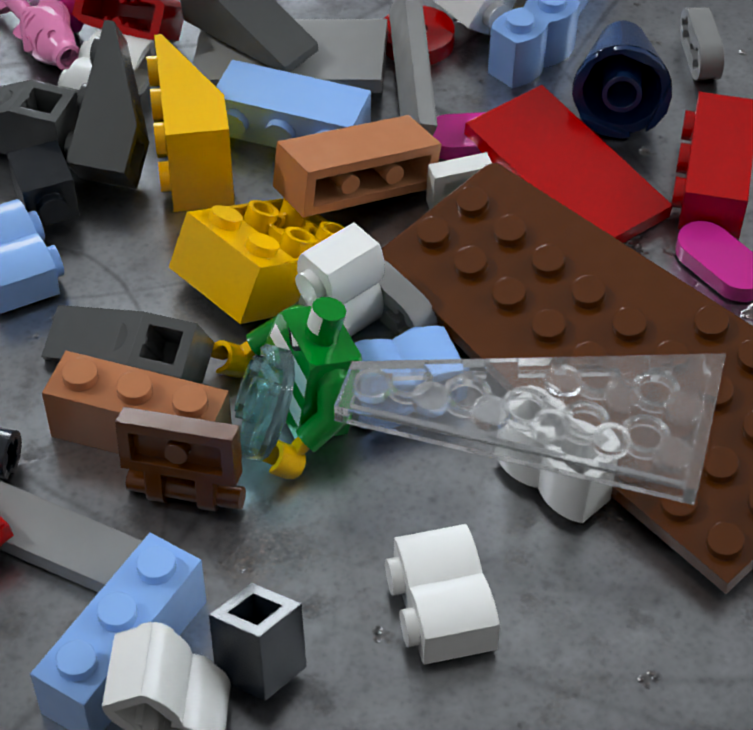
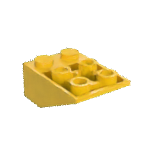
M162 34L154 35L156 56H146L150 87L160 86V88L150 89L157 157H168V161L158 162L161 192H172L174 212L209 209L214 205H235L230 134L224 94Z
M285 198L267 201L251 200L245 204L231 206L214 205L209 209L188 211L169 268L239 324L271 318L299 301L301 294L296 286L295 278L298 274L297 262L300 254L345 227L335 222H330L319 214L303 218Z

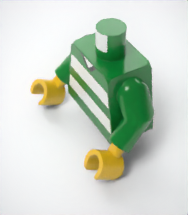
M320 297L313 301L312 306L307 307L299 304L290 306L246 334L247 341L239 345L219 340L215 342L211 357L220 360L227 359L226 363L216 370V373L235 378L246 376L252 367L253 356L256 355L258 357L256 367L295 439L291 444L278 439H271L264 444L259 457L261 461L273 465L269 469L270 474L284 479H295L302 474L306 465L305 453L311 450L315 453L333 436L348 434L363 362L361 353L343 324L347 312L346 308L337 299Z

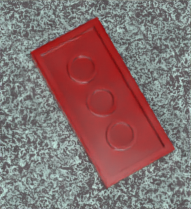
M543 85L465 122L464 134L477 145V148L482 153L487 152L492 163L500 164L622 243L670 217L673 207L671 203Z

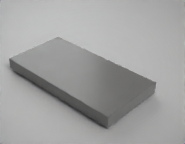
M295 19L318 42L319 51L290 73L371 90V93H382L388 38V19ZM200 29L193 65L215 86L218 84L231 60L271 68Z

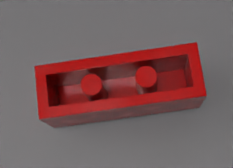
M699 91L695 111H685L681 132V140H687L690 143L680 144L676 173L685 174V178L676 176L671 200L673 207L680 208L677 229L681 230L683 226L691 222L707 221L719 225L733 237L739 239L749 199L753 161V99Z

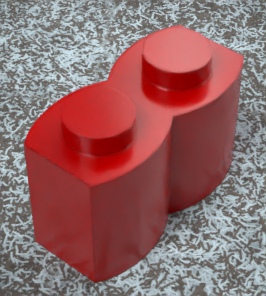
M75 0L72 12L75 18L88 26L102 28L104 20L114 21L121 33L153 40L154 42V35L162 34L170 43L179 41L184 21L181 3L177 0Z

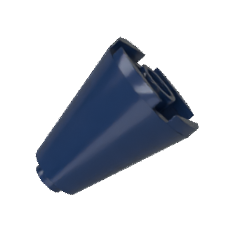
M617 21L611 23L602 31L577 70L573 81L572 96L575 106L580 113L579 117L585 125L600 135L619 139L630 137V133L645 128L647 132L656 127L667 114L672 99V81L668 69L643 30L633 22Z

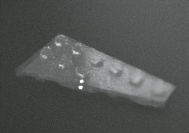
M726 353L352 361L334 405V421L694 505Z

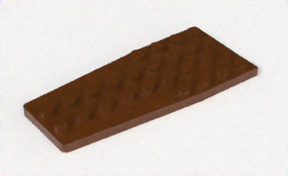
M490 163L484 166L382 248L384 260L389 262L429 300L432 310L437 317L438 326L445 327L449 337L512 400L528 388L541 391L557 400L568 411L573 422L596 430L613 445L619 457L612 486V498L725 594L753 569V326L497 163Z

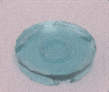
M267 343L260 347L261 354L265 356L256 354L253 360H250L242 378L234 411H236L235 417L243 419L242 431L240 432L242 458L258 462L266 459L278 442L288 415L295 380V361L291 350Z

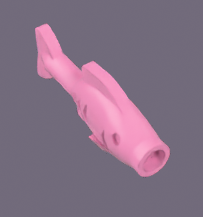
M0 0V14L12 11L20 20V23L13 30V34L23 41L25 52L31 54L37 61L48 65H55L61 70L69 69L71 64L78 59L80 48L76 45L74 33L70 25V14L63 2L60 0H40L38 6H31L27 0Z

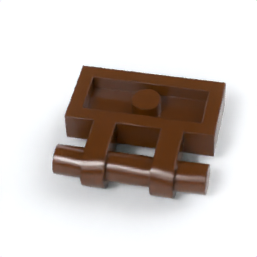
M123 407L115 421L120 467L129 469L125 482L127 491L144 493L149 501L167 503L169 498L196 502L199 509L218 512L221 507L236 510L243 508L246 489L243 486L237 485L243 472L239 425Z

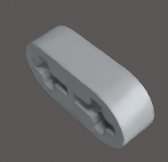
M710 7L684 8L681 14L680 36L693 79L696 81L720 79L724 70V47Z
M384 260V275L379 282L383 294L384 309L379 320L396 336L413 327L438 326L437 317L432 310L429 300L389 262Z

